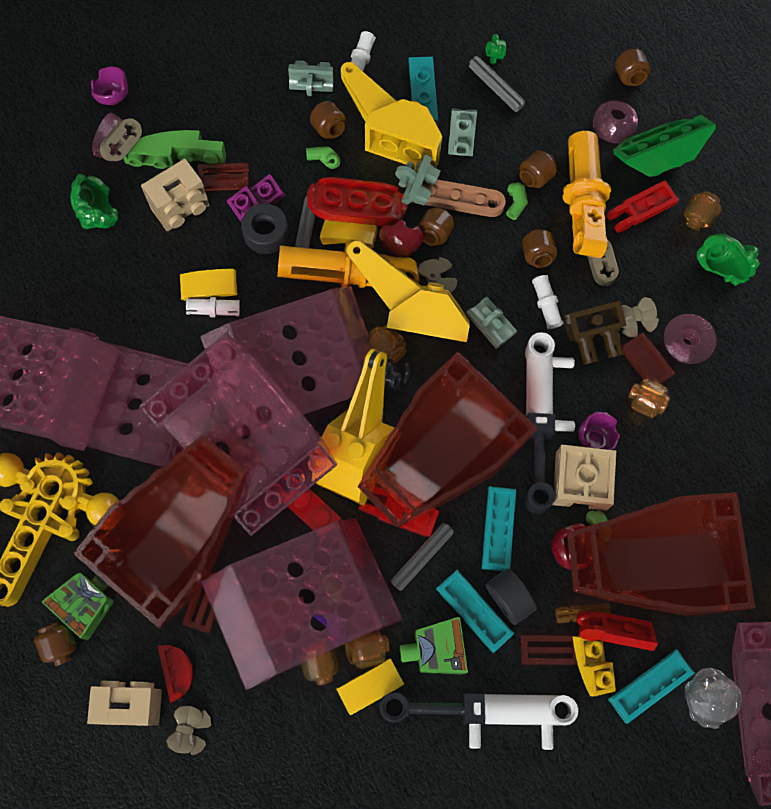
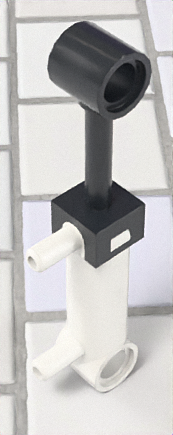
M542 332L532 335L525 349L527 369L524 438H534V484L531 485V488L526 493L524 503L526 508L534 514H543L555 501V491L549 484L545 483V439H551L555 431L573 432L575 430L574 421L555 420V414H553V367L573 368L574 359L553 357L554 340L550 335ZM534 346H542L546 352L539 353L534 349ZM533 494H543L546 498V503L538 504L535 502Z
M394 692L384 696L380 703V713L385 720L393 723L402 721L405 717H409V714L462 715V724H469L470 748L481 747V724L541 725L542 748L552 750L554 748L553 725H569L574 722L578 715V707L572 698L565 695L462 694V703L409 702V699H406L402 694ZM391 699H397L402 704V712L395 717L390 716L386 711V704ZM559 702L564 703L568 710L566 717L563 719L558 718L555 714V706Z

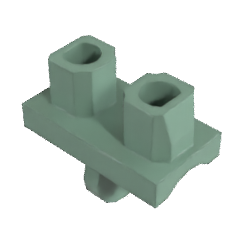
M296 61L294 65L289 64V89L307 90V96H312L313 91L333 92V67H330L329 63L320 62L317 66H309L305 61Z
M452 108L448 154L473 156L477 110Z
M425 154L422 162L416 163L414 170V164L407 162L406 166H399L395 172L396 176L400 179L399 186L406 187L408 183L401 200L406 205L411 201L425 205L429 201L432 191L421 184L425 181L433 185L439 176L440 170L430 164L432 158Z
M485 297L479 304L466 312L470 320L496 349L517 333V330L504 317L503 312L497 309L488 297Z

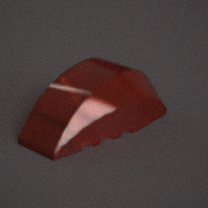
M457 352L418 389L412 402L402 414L400 421L387 438L385 445L357 487L398 528L496 475L525 445L538 428Z
M201 435L174 456L173 460L163 468L155 471L148 480L140 486H136L120 502L112 505L73 553L158 628L163 627L172 619L208 579L234 517L248 472L204 435Z
M737 492L679 496L630 514L627 513L617 518L567 533L573 592L685 616L735 612L755 608Z

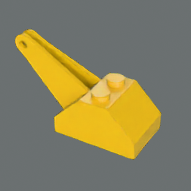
M344 63L341 67V79L366 122L365 151L406 165L407 162H412L414 167L417 162H422L426 154L432 158L430 164L437 168L440 159L442 135L428 108L416 101L405 99L396 101L355 63Z
M354 241L349 244L347 248L349 257L390 309L387 328L467 342L470 327L469 319L450 291L444 289L443 284L429 282L428 286H421L362 241ZM356 246L361 250L359 254L354 252Z

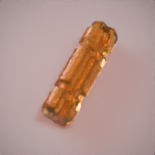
M600 603L596 606L594 604L572 606L570 609L568 607H558L555 615L558 623H567L570 620L577 622L576 616L578 612L588 610V612L611 614V608L609 603Z

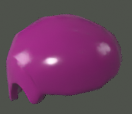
M110 66L99 70V78L96 81H91L92 96L101 104L116 105L128 94V81L125 72L119 67Z
M595 412L588 416L580 425L578 432L582 447L614 450L620 437L616 430L617 420L606 412Z

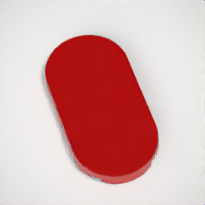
M326 177L319 179V182L316 184L313 183L307 193V205L312 213L329 221L392 226L404 219L408 205L401 202L404 193L398 192V188L391 184Z

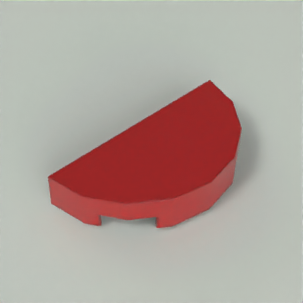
M170 645L158 646L169 701L172 703L182 698L190 689L194 678L193 665L189 656L181 649Z

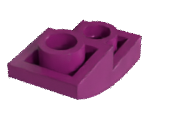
M269 174L252 188L245 186L229 198L227 202L238 219L242 221L245 212L252 206L261 203L274 205L286 195L275 179Z

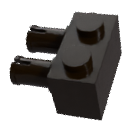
M620 300L574 312L563 317L569 342H578L583 365L600 361L593 340L597 334L604 338L608 358L625 354L618 331H621L620 328L627 326Z

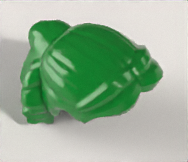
M78 174L71 186V205L76 213V217L79 218L82 228H109L114 226L118 220L117 209L111 208L112 206L109 204L110 188L96 176Z
M726 234L710 235L697 251V259L706 271L723 276L725 282H731L734 286L748 281L749 277L755 275L756 269L760 265L757 259L759 255L757 247L742 245L740 241Z

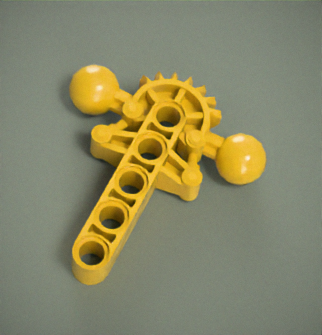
M56 453L53 458L51 454H45L44 461L40 458H35L36 466L31 470H27L24 468L21 459L15 454H0V486L10 487L18 483L22 490L19 495L16 494L11 500L4 499L0 502V510L20 520L0 559V590L4 586L8 588L5 598L0 599L1 606L9 607L18 602L51 534L69 541L78 539L79 530L76 528V513H79L81 510L85 511L89 521L97 527L111 526L121 516V503L113 494L99 493L94 496L86 494V487L93 484L90 478H86L89 475V471L86 468H82L83 463L79 460L74 461L71 455H67L64 458L63 454ZM59 484V491L55 495H50L51 488ZM28 495H31L32 498L30 502H25L24 499ZM64 508L68 510V516L65 520L60 517ZM43 509H46V517L38 521V514ZM33 534V543L30 546L26 547V538L29 535ZM17 560H20V569L17 572L13 573V564Z

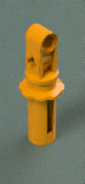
M580 131L574 133L568 139L571 184H567L564 187V194L562 196L563 201L570 205V214L573 220L574 253L602 258L607 249L604 215L606 210L605 202L610 198L611 187L601 179L597 135L590 131Z
M350 243L345 244L344 252L280 245L277 277L341 283V291L344 293L348 285L351 284L358 285L359 288H364L365 286L372 287L349 257L347 248ZM379 254L403 273H411L407 276L419 283L417 263L413 259Z

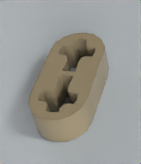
M134 119L119 121L100 145L102 157L107 161L123 159L139 140L142 134L141 125ZM124 126H132L131 133L133 135L123 138L122 136L127 131ZM119 142L115 149L117 154L110 155L111 148L109 145H115Z
M607 240V249L602 258L588 256L593 278L601 286L611 285L619 273L612 245ZM603 265L605 267L606 272H611L609 278H607L605 274H601L603 270Z

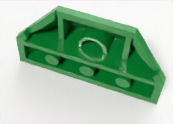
M702 115L694 116L693 119H681L665 123L623 140L614 149V155L627 165L649 177L657 176L664 171L680 167L684 163L694 160L716 129V124Z

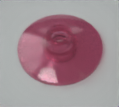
M683 314L673 318L666 326L664 344L667 351L678 361L687 364H697L708 359L714 352L716 334L711 324L704 318L694 314ZM683 339L690 340L691 345L685 344Z

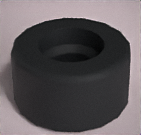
M261 203L252 206L245 212L242 218L241 229L246 244L253 251L260 254H271L280 250V245H285L288 239V224L285 214L278 207L272 204ZM263 223H270L275 226V230L267 235H260L255 231L256 227Z
M505 569L486 583L490 596L512 624H518L537 610L533 597L522 581L510 569Z

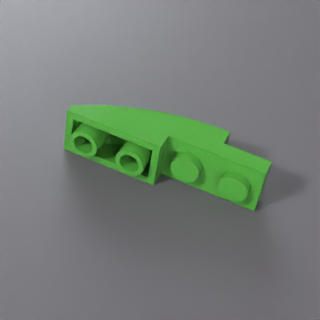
M169 131L139 138L124 157V161L126 164L136 167L148 165L159 169L172 167L175 165L176 159L181 161L186 159L187 162L204 161L208 164L225 163L226 151L223 142L202 140L200 131Z

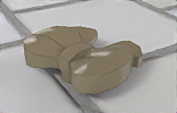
M440 257L439 261L436 259L426 260L418 267V274L426 278V286H428L429 282L443 284L444 289L452 293L457 285V279L441 278L440 274L445 273L452 267V264L447 259Z
M644 297L640 299L637 306L632 308L622 305L627 325L622 327L624 329L622 333L627 337L636 338L638 336L637 321H641L648 332H652L657 327L659 321L656 318L657 309L651 298Z
M191 706L178 707L173 715L177 722L176 731L168 736L166 740L167 745L177 753L191 752L192 755H195L203 750L206 743L199 737L192 735L193 728L210 727V716L205 710L200 712V710Z

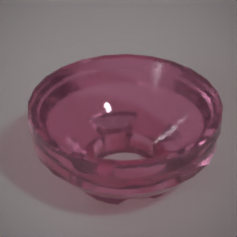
M619 100L603 103L598 107L593 117V128L597 135L611 143H621L623 140L632 137L638 123L635 110L629 104ZM621 110L625 114V118L621 120L615 119L611 112Z
M109 113L104 117L93 141L92 153L94 156L102 159L104 158L100 153V145L116 124L121 121L113 113ZM119 142L115 145H109L111 148L110 155L117 154L115 149Z

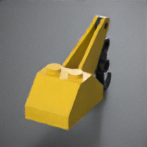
M371 349L367 353L349 409L328 424L316 448L313 473L314 483L363 506L365 505L399 434L396 428L382 423L384 389L401 391L405 388L411 374V366L408 362L404 364L405 370L403 375H401L397 366L387 357L386 353Z

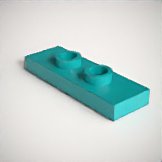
M433 57L409 58L411 101L419 102L422 106L427 107L436 125H438Z
M488 487L481 569L495 571L510 569L516 489Z
M458 570L436 588L440 595L492 653L514 634Z
M675 649L608 698V700L625 724H628L692 676L694 671L680 652Z

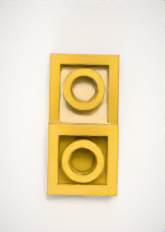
M325 220L320 240L323 245L362 241L368 247L374 248L378 228L375 225Z
M234 269L205 270L180 274L182 300L207 297L219 299L237 295L236 270Z
M580 635L573 636L577 663L589 695L594 697L616 691L613 662L605 661L603 641L599 639L592 642L582 639Z
M388 659L337 688V691L348 713L352 715L401 687L404 683L392 660Z

